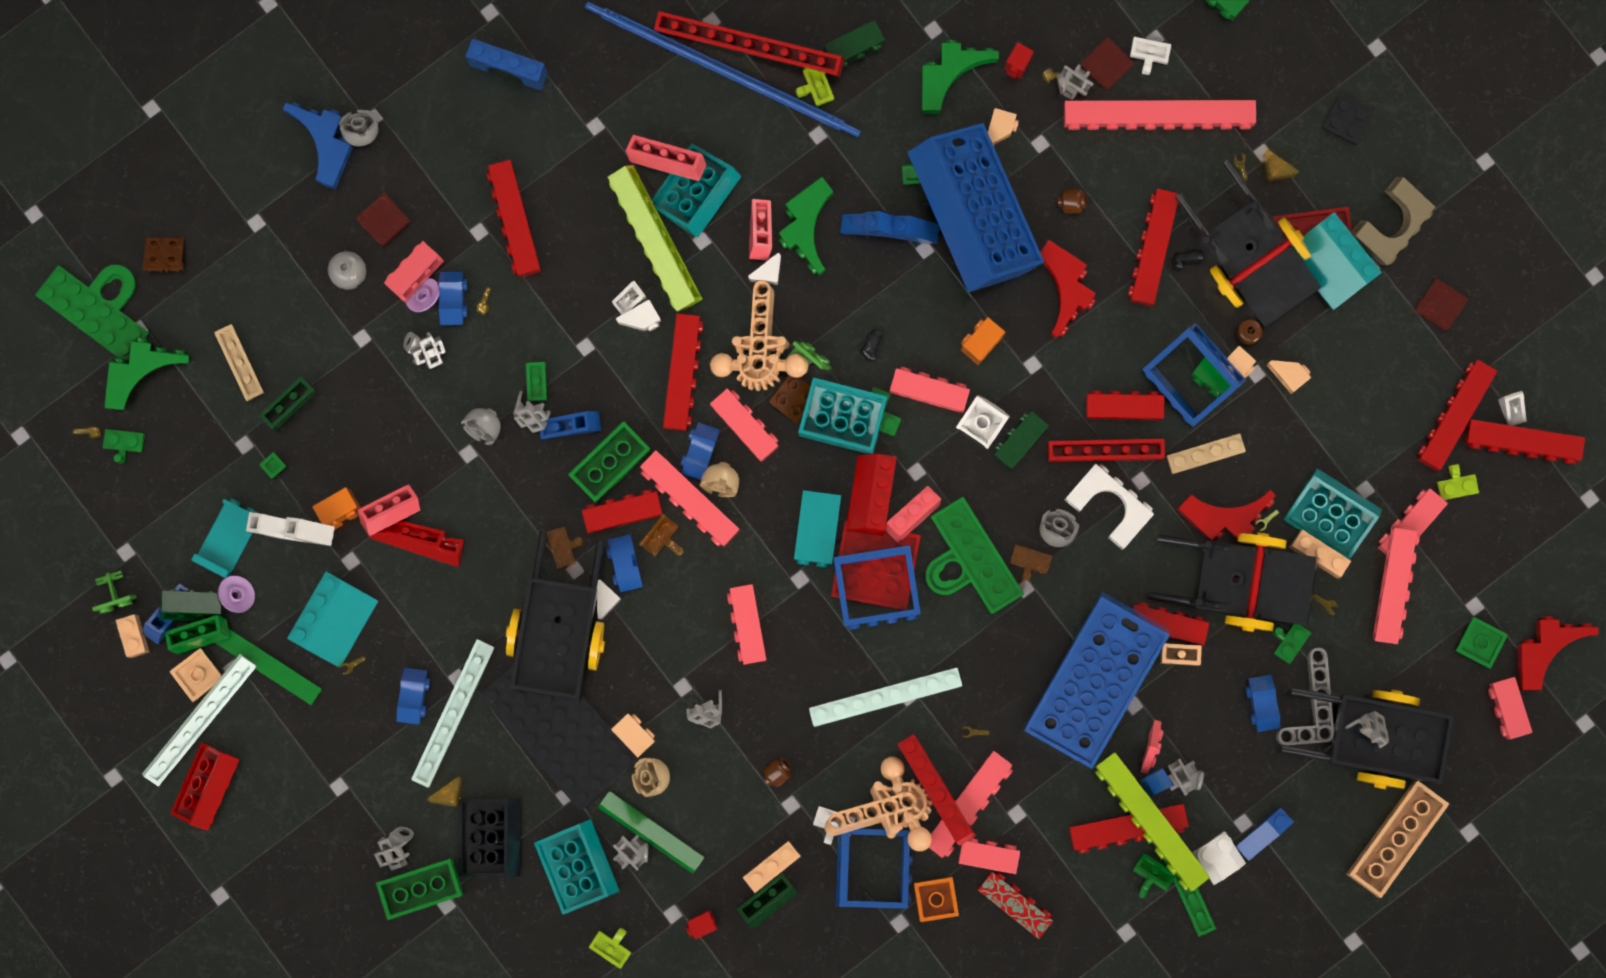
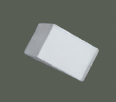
M777 253L748 276L751 282L763 280L769 284L778 285L781 255Z
M633 281L612 303L622 315L642 304L647 298L636 282Z
M1522 391L1504 396L1498 400L1507 425L1515 426L1527 421Z
M598 580L597 614L598 619H603L621 599L601 580Z

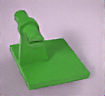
M794 341L793 345L795 348L788 357L795 353L802 354L807 360L810 359L820 369L829 371L832 369L829 365L830 361L823 355L815 353L816 349L811 344L803 341L801 343Z
M121 570L114 573L108 572L105 576L95 578V581L98 582L96 583L97 586L108 583L113 601L93 607V611H99L100 614L115 610L114 606L116 605L118 607H125L133 604L132 600L137 599L136 595H129L118 599L113 581L124 578L123 575H119L122 574Z

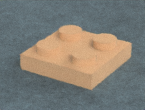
M202 648L169 671L192 702H195L211 690L222 676Z

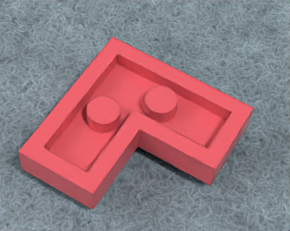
M1154 720L1147 748L1142 759L1140 773L1148 775L1150 767L1154 768L1156 762L1155 754L1159 755L1161 743L1158 742H1161L1164 732L1161 730V721Z

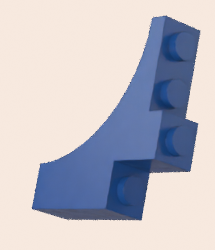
M285 103L284 112L305 125L315 141L319 160L315 180L322 185L336 190L353 149L344 138L339 137L336 139L340 131L341 113L330 109V111L323 110L322 115L319 116V112L309 109V112L303 110V106L297 103Z
M880 211L865 212V214H842L840 233L845 235L882 236L922 244L937 243L939 224L909 215L893 216Z

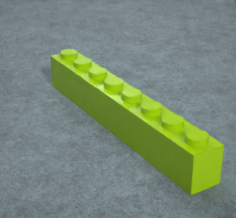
M634 165L624 166L608 176L609 185L619 198L618 203L624 208L628 222L635 229L636 238L642 243L647 258L651 260L653 271L659 276L663 290L668 293L672 307L676 311H683L703 300Z
M1115 752L1095 767L1097 769L1095 773L1101 781L1105 780L1109 785L1107 787L1108 791L1113 797L1117 795L1121 801L1119 803L1121 808L1125 812H1130L1133 816L1131 821L1137 828L1141 827L1145 832L1142 834L1149 844L1152 842L1156 846V854L1160 859L1165 858L1169 863L1167 868L1173 875H1178L1181 879L1178 882L1185 891L1188 889L1192 892L1210 878Z

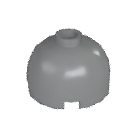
M357 110L358 113L353 115L351 112L347 113L339 122L340 131L345 141L353 146H365L374 141L378 134V121L375 114L368 110Z
M349 251L337 253L332 257L328 265V275L332 283L345 290L358 287L364 281L367 272L366 264L362 258L356 253Z
M475 408L461 422V424H465L463 428L471 437L477 441H480L481 438L486 441L484 444L487 445L494 443L501 429L496 412L490 408Z
M1056 509L1055 512L1047 511L1041 519L1039 528L1042 539L1054 547L1069 545L1075 539L1079 529V524L1075 522L1076 518L1074 515L1062 509Z

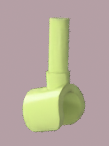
M1275 510L1268 517L1257 520L1255 525L1262 521L1265 526L1260 531L1265 530L1267 523L1277 516L1279 512Z

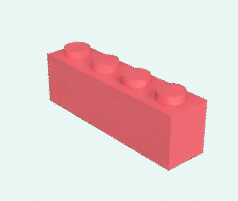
M636 135L632 136L626 148L627 156L632 163L696 181L700 180L706 167L701 153Z
M905 367L896 369L889 393L959 413L964 412L970 389L966 388L967 385L961 383L949 384L947 379L937 377V380L929 378V374L919 372L917 375L911 373L912 370Z
M726 389L710 403L711 407L760 462L764 461L778 448L776 444L778 442L777 438L772 433L767 434L764 430L766 426L759 418L755 420L751 416L753 412L746 404L742 406L738 401L740 397L734 390L730 392Z
M1432 489L1422 490L1416 497L1418 501L1414 505L1410 504L1403 512L1405 516L1401 520L1398 518L1393 525L1415 528L1417 534L1421 536L1448 504ZM1385 533L1378 541L1381 544L1377 548L1385 555H1387L1390 533L1389 535Z
M753 584L730 588L727 598L729 605L733 604L734 612H730L732 624L736 623L737 631H734L736 643L740 642L741 650H737L739 662L743 661V664L747 665L767 661Z

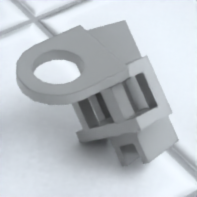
M1079 64L1074 71L1065 65L1062 73L1056 76L1060 94L1070 100L1074 99L1077 92L1082 96H1086L1089 88L1093 86V83L1086 79L1090 71L1085 72L1080 68Z
M409 332L404 339L403 347L408 353L413 355V363L420 365L426 362L429 369L443 363L440 355L446 351L440 337L433 339L432 335L428 332L426 333L427 337L421 340L418 335Z
M520 391L513 413L514 419L521 428L527 426L532 433L544 430L547 425L545 420H548L550 411L543 410V403L533 406L527 401L526 406H524L520 401L523 391Z
M722 690L718 691L719 704L713 705L712 700L702 705L696 704L695 708L687 709V719L708 728L720 724Z
M1376 711L1365 714L1345 726L1348 729L1357 723L1362 724L1363 728L1360 729V732L1369 737L1372 743H1378L1379 748H1382L1389 742L1385 719Z
M1178 759L1173 764L1167 766L1171 773L1168 775V778L1174 784L1170 787L1171 791L1179 787L1186 796L1193 789L1200 790L1204 772L1197 771L1194 761L1184 766L1181 759Z
M398 827L390 833L388 838L382 837L377 842L381 850L377 851L374 856L380 867L389 865L392 871L408 864L405 858L410 854L409 852L404 853L402 846L407 844L414 836V832L410 828ZM405 831L409 833V835L403 836L399 832Z
M638 835L630 842L622 836L621 840L613 845L619 852L613 860L617 861L622 866V869L630 863L638 870L644 862L648 863V843H644Z

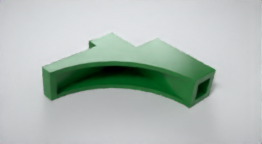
M946 40L945 43H942L941 65L935 62H928L922 66V114H941L942 102L953 82L969 69L982 64L997 63L999 51H995L994 48H984L983 51H976L975 48H965L964 51H961V43H957L956 40Z
M823 177L786 203L787 210L785 212L791 220L795 219V221L779 232L780 238L778 239L784 249L788 247L791 251L797 247V254L801 259L806 258L809 262L808 268L813 274L817 273L818 276L825 272V268L815 249L814 228L822 207L834 195L833 190Z
M136 337V340L131 341L129 363L126 362V359L114 358V361L109 362L105 408L124 410L129 393L143 376L164 365L188 363L189 354H185V350L174 349V352H166V348L155 347L154 350H151V342H147V338Z

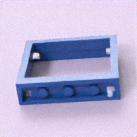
M1196 323L1190 326L1142 369L1146 377L1154 382L1159 392L1169 399L1172 407L1178 410L1183 415L1184 420L1191 424L1192 427L1246 381ZM1187 337L1231 385L1230 388L1199 415L1155 367Z
M910 546L833 558L844 627L848 626L849 630L858 629L860 624L866 623L868 627L879 625V621L886 620L887 624L898 622V618L905 617L906 621L917 619V615H921ZM905 555L914 609L849 620L841 565Z
M860 828L838 835L835 906L908 909V904L911 903V893H908V888L912 882V875L909 873V865H912V854H910V846L908 844L910 830H900L896 835L902 836L900 902L847 901L850 834L887 836L885 829Z

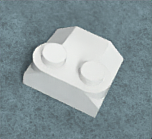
M977 395L956 428L964 431L988 449L1010 416L989 400Z
M1225 831L1192 852L1210 876L1209 879L1213 885L1224 880L1246 864Z

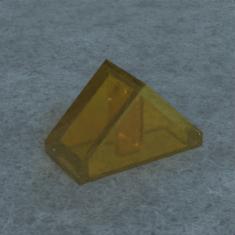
M1267 149L1264 153L1263 159L1267 182L1294 178L1299 172Z
M458 776L427 798V800L431 803L457 807L463 779L461 776Z

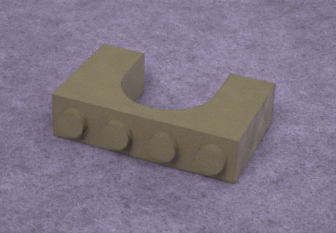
M1395 177L1384 191L1402 209L1403 223L1399 231L1390 237H1386L1368 221L1360 220L1350 232L1361 247L1380 265H1389L1396 260L1398 252L1408 245V240L1412 235L1418 233L1421 228L1420 225L1431 217L1432 211L1435 208L1404 177Z

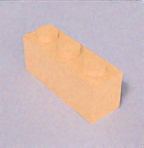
M1304 530L1298 532L1289 546L1298 554L1318 557V566L1337 579L1343 575L1351 562Z
M788 841L747 873L743 879L755 893L801 856Z

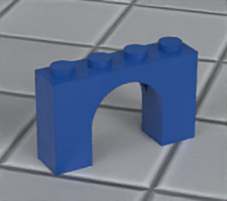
M475 39L471 40L466 54L470 66L488 72L490 67L508 72L520 78L524 85L538 90H542L548 74L544 63Z

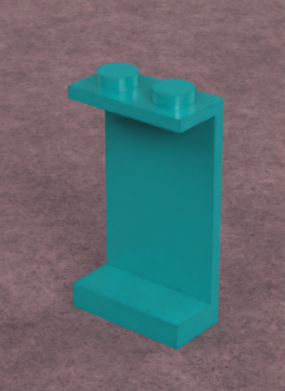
M803 490L794 560L798 561L797 564L809 565V562L817 563V567L828 568V565H832L841 495Z
M232 498L229 501L223 500L224 506L199 553L194 554L192 558L193 562L224 578L231 575L253 534L246 531L249 512L258 513L249 507L246 510L239 507L241 503Z

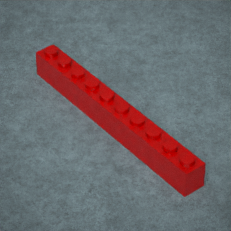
M660 11L658 12L654 28L655 31L837 77L841 75L845 59L842 56Z

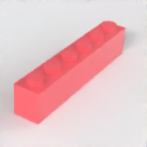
M656 450L640 466L643 470L641 474L648 481L650 479L654 480L657 483L655 487L662 494L666 492L670 496L668 500L676 507L680 505L684 509L682 513L689 520L694 518L698 522L696 526L703 533L708 531L712 535L710 539L718 547L720 544L725 547L740 531L733 522Z
M1398 525L1391 526L1373 631V639L1375 641L1398 644L1399 639H1402L1403 628H1401L1402 620L1406 619L1407 613L1404 606L1405 601L1408 602L1410 590H1407L1408 583H1411L1413 579L1411 566L1416 561L1414 548L1415 545H1418L1420 537L1415 528Z
M995 751L990 754L956 799V803L970 826L978 818L975 815L978 810L981 809L983 811L990 802L987 800L990 794L995 795L1000 789L999 782L1003 778L1006 780L1013 771L1010 769L1012 764ZM941 819L931 833L932 842L929 848L943 858L944 855L948 857L954 850L952 845L955 840Z

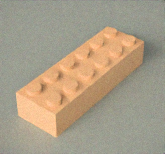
M1413 781L1346 874L1376 897L1382 898L1449 803L1419 781Z

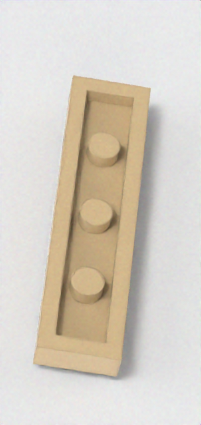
M228 325L214 332L246 401L248 402L265 394L233 325Z
M1237 434L1167 455L1166 457L1171 473L1175 474L1244 453L1246 450L1241 434Z

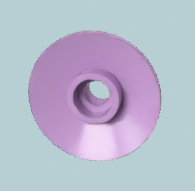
M428 278L406 301L407 307L414 312H422L429 309L439 297V284L434 279Z
M229 576L220 583L218 588L220 602L231 612H245L254 603V589L243 577Z

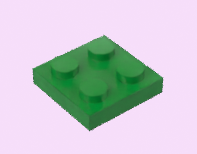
M1472 617L1455 651L1491 669L1508 634Z

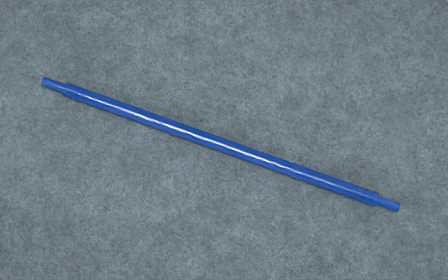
M589 1L585 5L586 9L600 15L604 20L834 129L843 130L856 137H859L861 130L846 124L844 120L621 14L608 8L603 9Z

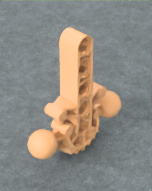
M761 280L754 285L750 336H735L732 339V344L736 347L737 353H739L737 360H733L728 354L720 353L716 354L710 362V368L714 375L725 377L732 371H740L737 380L739 382L742 381L744 387L748 386L750 390H753L755 387L757 391H760L761 386L764 390H767L768 384L774 387V380L780 382V379L777 377L779 371H786L791 377L798 378L803 376L809 367L808 360L802 354H792L786 360L779 358L781 353L789 348V342L782 336H772L774 290L768 282ZM763 288H768L765 294H760ZM761 307H767L765 312L759 313ZM765 325V329L758 332L759 326ZM760 343H764L763 349L757 350V346ZM744 350L749 351V356L744 355ZM758 362H763L761 368H755Z
M888 757L881 763V774L885 779L891 781L893 786L887 787L879 781L875 782L870 790L874 802L833 813L824 826L827 834L836 836L882 823L887 832V837L891 839L903 827H909V846L915 851H924L930 847L932 838L930 832L921 827L919 819L923 821L928 819V814L931 813L929 807H931L932 802L928 801L930 798L925 794L924 788H920L921 783L914 784V779L904 783L902 779L904 763L901 759ZM902 801L908 802L910 807L905 806ZM884 806L890 807L892 812L887 811ZM867 811L872 812L874 814V817H870L867 814ZM849 816L854 817L857 822H852ZM898 817H901L900 823H898ZM831 822H836L839 827L832 826Z

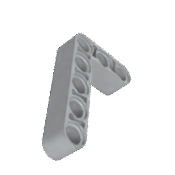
M1322 648L1311 649L1307 655L1310 691L1317 692L1318 690H1323L1325 694L1331 695L1327 652ZM1315 651L1320 652L1322 655V659L1319 662L1313 659ZM1317 670H1320L1324 675L1321 681L1315 679L1314 675ZM1311 699L1313 726L1282 728L1276 733L1277 742L1281 745H1296L1331 741L1334 735L1332 703ZM1320 709H1324L1327 712V717L1324 720L1318 717ZM1322 728L1327 729L1329 732V736L1326 739L1320 736ZM1304 729L1310 734L1306 741L1300 736L1301 731ZM1284 731L1290 734L1288 742H1284L1281 738V734Z

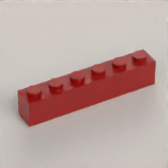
M507 160L489 165V171L486 174L489 183L493 182L494 189L491 192L494 201L497 200L499 208H496L498 218L503 219L504 226H501L503 236L507 237L509 244H506L508 255L513 256L514 262L511 263L513 273H517L519 278L539 273L541 269L512 162Z
M1157 189L1155 194H1151L1149 204L1152 205L1151 212H1147L1145 223H1148L1147 230H1143L1141 241H1144L1142 249H1138L1136 259L1139 260L1138 267H1134L1132 274L1135 282L1134 285H1130L1128 296L1131 297L1130 302L1150 307L1154 305L1178 204L1175 198L1179 195L1178 193Z
M677 314L663 425V428L667 430L687 432V427H691L692 416H689V409L694 406V397H691L692 389L695 390L697 378H693L694 370L698 371L699 359L695 358L696 351L700 352L701 347L698 333H702L703 322L700 321V316Z
M1479 360L1468 364L1465 370L1467 375L1464 380L1462 378L1459 380L1455 387L1457 389L1454 396L1451 395L1446 403L1448 408L1445 412L1442 411L1436 420L1439 422L1436 429H1431L1427 436L1429 441L1426 445L1423 444L1418 451V455H1420L1418 461L1437 472L1442 469L1497 373V370Z
M1469 420L1464 444H1468L1469 448L1472 449L1486 447L1491 452L1505 450L1510 455L1524 453L1529 458L1543 456L1548 461L1562 459L1564 463L1576 464V462L1582 460L1585 437Z
M1164 439L1049 441L1047 443L1048 462L1163 460L1165 458Z
M913 734L898 743L899 748L955 842L960 846L975 837L976 834L919 739Z
M1184 804L1159 809L1176 833L1185 832L1184 828L1189 827ZM1132 815L1069 828L1073 851L1078 850L1079 854L1089 852L1090 847L1097 846V850L1109 848V843L1116 842V846L1128 844L1127 840L1135 838V842L1146 840L1142 835L1145 832L1141 827L1137 828L1131 821Z

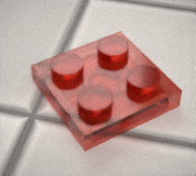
M1107 37L1080 65L1086 71H1090V75L1108 91L1134 65V62Z
M385 193L356 218L382 247L410 223V220Z
M1436 278L1415 311L1444 331H1448L1469 299Z

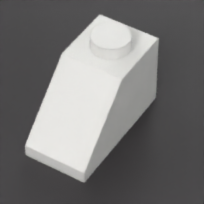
M650 300L616 318L618 324L642 331H652L659 327L658 323L661 322Z

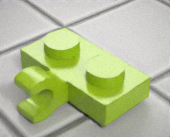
M809 69L803 70L807 85L796 89L797 97L801 98L811 93L816 107L833 101L834 96L825 74Z
M1459 464L1449 466L1451 479L1436 482L1439 496L1443 500L1479 493L1476 475L1460 477Z
M622 928L618 930L613 939L599 931L589 946L594 952L620 969L632 953L619 944L627 933Z

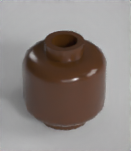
M1066 189L1063 191L1062 196H1059L1058 205L1062 207L1066 214L1082 213L1083 209L1087 208V195L1081 189Z
M1244 320L1237 328V338L1244 345H1253L1261 338L1262 327L1255 320Z
M775 758L764 767L763 773L765 776L763 779L769 786L780 787L791 778L792 767L785 759Z

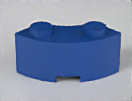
M440 272V325H463L464 317H467V306H464V291H467V279L463 278V272Z
M698 423L696 429L691 430L688 439L691 440L687 455H683L680 466H683V475L701 480L703 473L709 467L720 429Z
M631 534L608 539L609 547L606 548L608 559H612L615 574H612L614 585L619 586L620 592L643 587Z
M404 668L397 705V722L420 725L421 717H425L426 706H423L425 692L430 687V679H427L426 670Z
M1265 675L1248 678L1249 686L1246 687V695L1251 700L1253 713L1250 714L1252 725H1256L1257 732L1280 729V714L1272 676Z

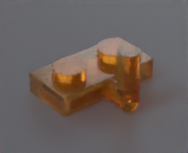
M665 515L660 517L639 544L655 557L664 545L679 556L683 554V549L670 539L679 526Z
M565 527L548 531L547 536L557 569L576 564L572 548L582 546L583 540L577 537L575 540L569 541Z
M1015 545L1010 564L1024 568L1022 580L1027 582L1031 578L1032 570L1047 575L1052 556Z

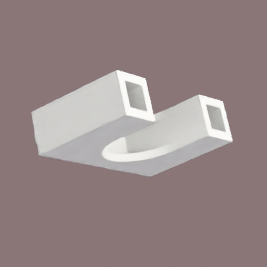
M1095 464L1065 498V501L1076 511L1080 512L1095 494L1100 492L1116 494L1124 504L1125 514L1121 523L1108 538L1123 550L1154 515L1151 512L1153 509L1146 502L1142 504L1138 501V496L1129 489L1127 491L1123 488V483L1117 477L1112 478L1109 476V471L1100 464L1098 466Z
M249 512L246 531L279 539L331 546L334 526L298 518L287 517L283 519Z

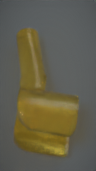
M1049 68L1042 75L1047 82H1050L1062 72L1054 73L1052 68Z
M1242 153L1243 161H1238L1235 155L1234 164L1239 167L1243 180L1246 181L1248 180L1244 166L1246 156Z
M488 287L482 300L477 304V311L482 315H485L489 310V306L485 304L491 291Z
M98 427L73 429V434L89 433L90 439L101 436Z
M1316 594L1313 595V599L1323 604L1329 614H1335L1330 609L1332 606L1339 609L1335 601H1327Z
M362 656L351 663H343L339 668L346 665L348 671L343 673V675L350 674L353 668L365 661L366 658Z
M967 726L962 728L970 730V735L963 736L964 738H970L972 735H989V730H973Z

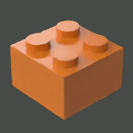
M989 317L985 321L981 319L974 328V334L971 335L969 333L961 343L963 345L961 351L977 365L984 360L1005 334V331Z
M346 487L312 506L321 523L334 526V530L343 525L342 522L346 519L353 520L358 517V509L361 508L351 490Z
M952 876L913 883L920 922L959 916Z

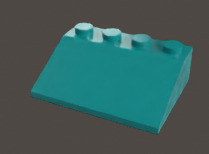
M691 143L687 150L701 153L706 163L700 180L696 181L670 173L652 198V202L657 212L698 238L739 181L741 175L729 164Z
M1335 212L1303 236L1305 238L1303 242L1312 256L1307 260H1304L1301 255L1300 257L1322 288L1318 292L1332 310L1336 309L1382 273Z
M813 378L798 431L799 437L865 454H874L888 397Z
M1316 468L1283 520L1299 531L1304 530L1350 560L1380 517L1382 509Z
M325 572L287 639L341 668L379 601L336 576Z
M591 819L534 843L563 915L620 891Z

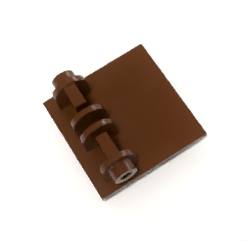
M184 237L146 238L142 269L148 270V272H163V270L165 272L169 270L180 272V270H183Z
M788 375L768 402L797 424L803 416L811 386L800 377L796 378Z

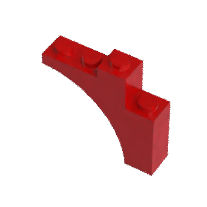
M1048 240L1040 253L1044 260L1043 264L1052 274L1059 292V315L1051 333V336L1057 339L1059 335L1063 337L1069 327L1066 326L1070 319L1074 321L1079 311L1076 310L1077 308L1083 312L1086 308L1091 309L1096 301L1093 298L1096 293L1077 281L1078 279L1082 281L1087 271L1084 269L1087 265Z
M1270 490L1257 501L1236 508L1215 507L1190 495L1177 511L1209 541L1213 539L1217 541L1224 534L1223 528L1238 541L1239 533L1253 534L1252 531L1255 528L1250 522L1255 523L1262 516L1260 512L1264 508L1268 510L1275 502L1273 498L1276 495Z
M1543 616L1542 620L1536 621L1537 643H1535V640H1523V643L1518 644L1519 690H1542L1543 678L1553 657L1567 644L1579 638L1599 635L1598 627H1592V624H1580L1581 627H1573V624H1561L1560 628V620H1554V616Z

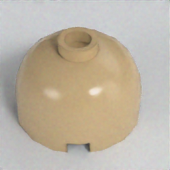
M720 462L706 469L702 475L700 487L712 494V491L720 492L718 495L720 497H734L739 488V477L728 463Z
M643 758L635 764L634 768L636 770L635 774H632V781L636 792L643 794L645 797H652L661 794L668 787L670 782L669 769L661 760Z

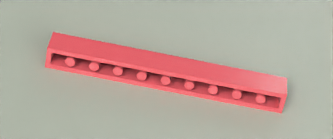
M1256 100L1065 101L1064 127H1068L1069 130H1079L1080 127H1087L1088 130H1098L1099 127H1106L1107 130H1117L1118 127H1126V130H1135L1137 127H1145L1146 130H1154L1156 127H1164L1165 130H1172L1175 127H1183L1184 130H1191L1194 127H1202L1204 130L1221 127V129L1227 130L1232 129V126H1240V129H1251V126L1256 124Z

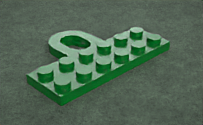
M58 265L35 295L115 356L126 359L127 363L130 358L131 341L136 340V337L148 338L150 335L149 332L121 312L136 288L134 275L124 266L110 265L104 268L92 284L87 287ZM115 279L121 280L120 294L114 300H105L102 296L103 287Z
M964 497L930 517L950 548L949 551L934 559L926 569V583L933 592L939 595H950L967 584L972 583L991 615L1024 595ZM956 562L961 566L962 574L958 579L942 581L939 578V573L947 563Z

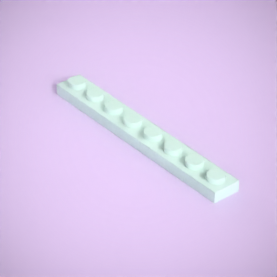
M478 639L476 640L411 780L428 788L430 787L495 647Z
M239 654L142 775L159 786L252 673L256 665Z
M958 668L811 707L809 711L813 726L815 727L962 686Z

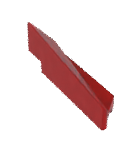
M399 521L370 536L371 539L456 567L460 565L464 540L445 538V531L405 521Z

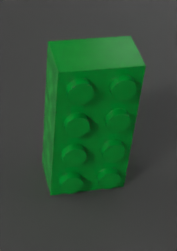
M623 421L568 475L597 504L651 452V449Z
M453 858L376 883L387 920L464 895Z

